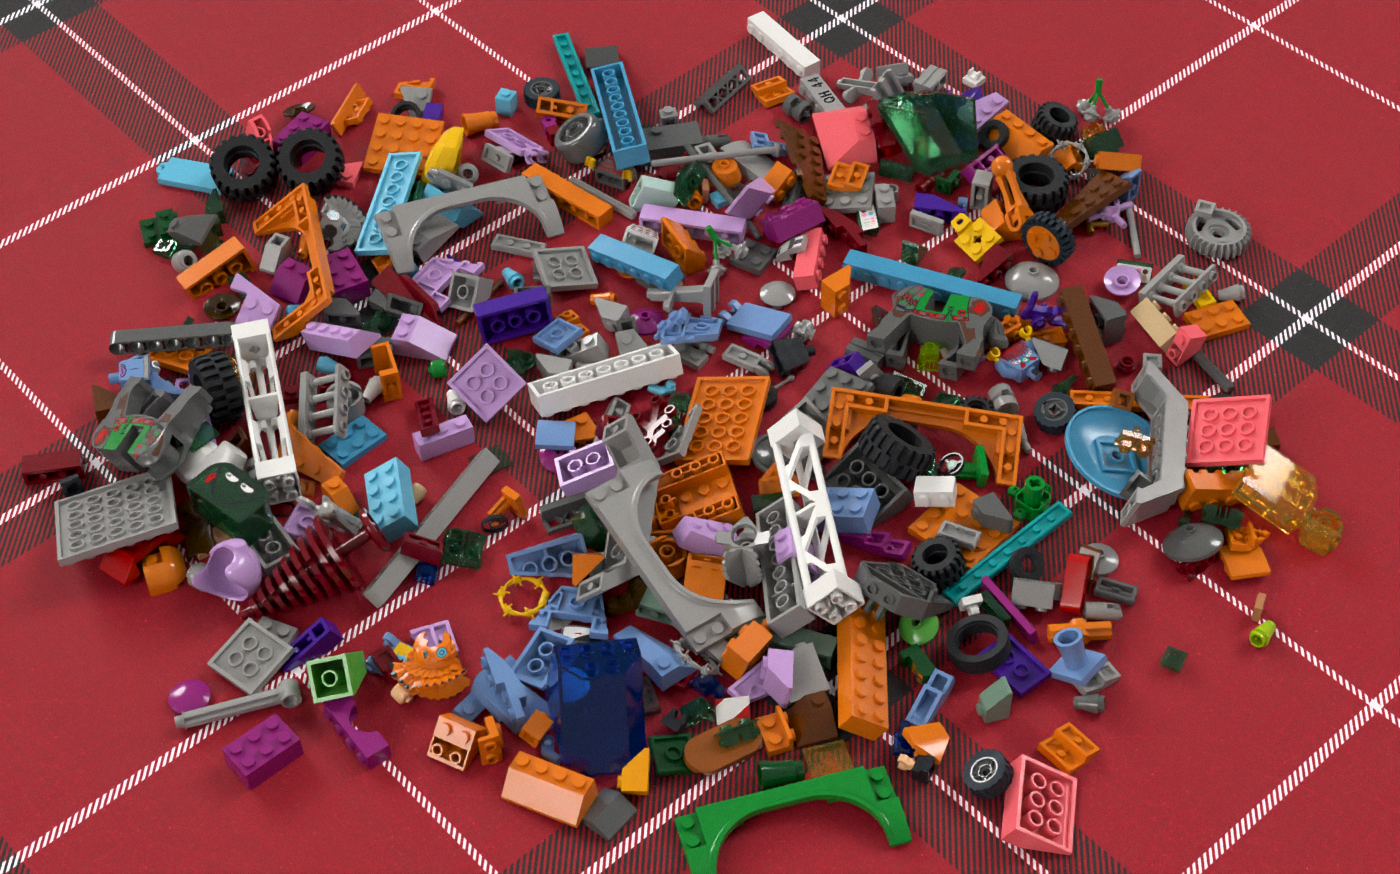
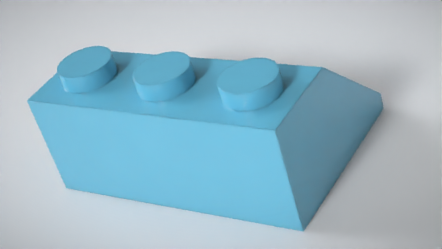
M428 183L424 189L422 199L449 193V191ZM473 205L447 210L440 214L459 225V227L465 228L480 218L483 212Z

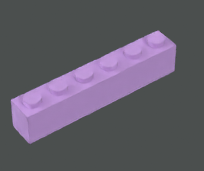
M644 204L639 216L640 226L661 233V217H666L680 223L689 232L691 238L712 241V239L706 232L705 227L711 225L719 238L736 245L743 243L747 231L746 218Z

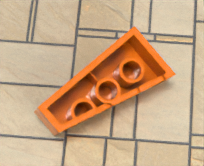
M233 236L175 278L190 298L194 300L213 291L217 285L223 286L227 284L228 280L234 278L236 273L244 276L245 272L249 270L253 272L257 270V267L243 245Z

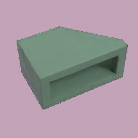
M1005 676L999 678L979 694L976 710L978 715L982 716L985 724L1009 718L1013 693Z

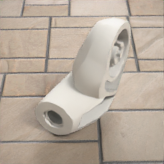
M194 438L183 465L175 474L185 484L211 493L212 481L206 484L204 482L206 476L216 472L218 467L222 465L214 491L230 484L231 482L225 481L227 480L225 473L229 472L228 467L230 466L233 471H236L240 478L247 455L227 441H222L217 446L211 441Z

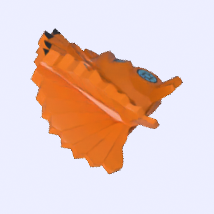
M445 631L442 643L434 647H430L428 640H425L426 632L421 633L415 639L413 651L411 650L408 653V661H403L402 663L392 662L389 664L392 670V678L398 680L399 685L405 686V691L410 692L412 696L419 695L421 698L426 697L430 700L436 699L439 701L441 698L455 697L465 687L470 686V679L463 676L466 674L467 669H462L460 660L456 658L457 651L454 640H451V634Z

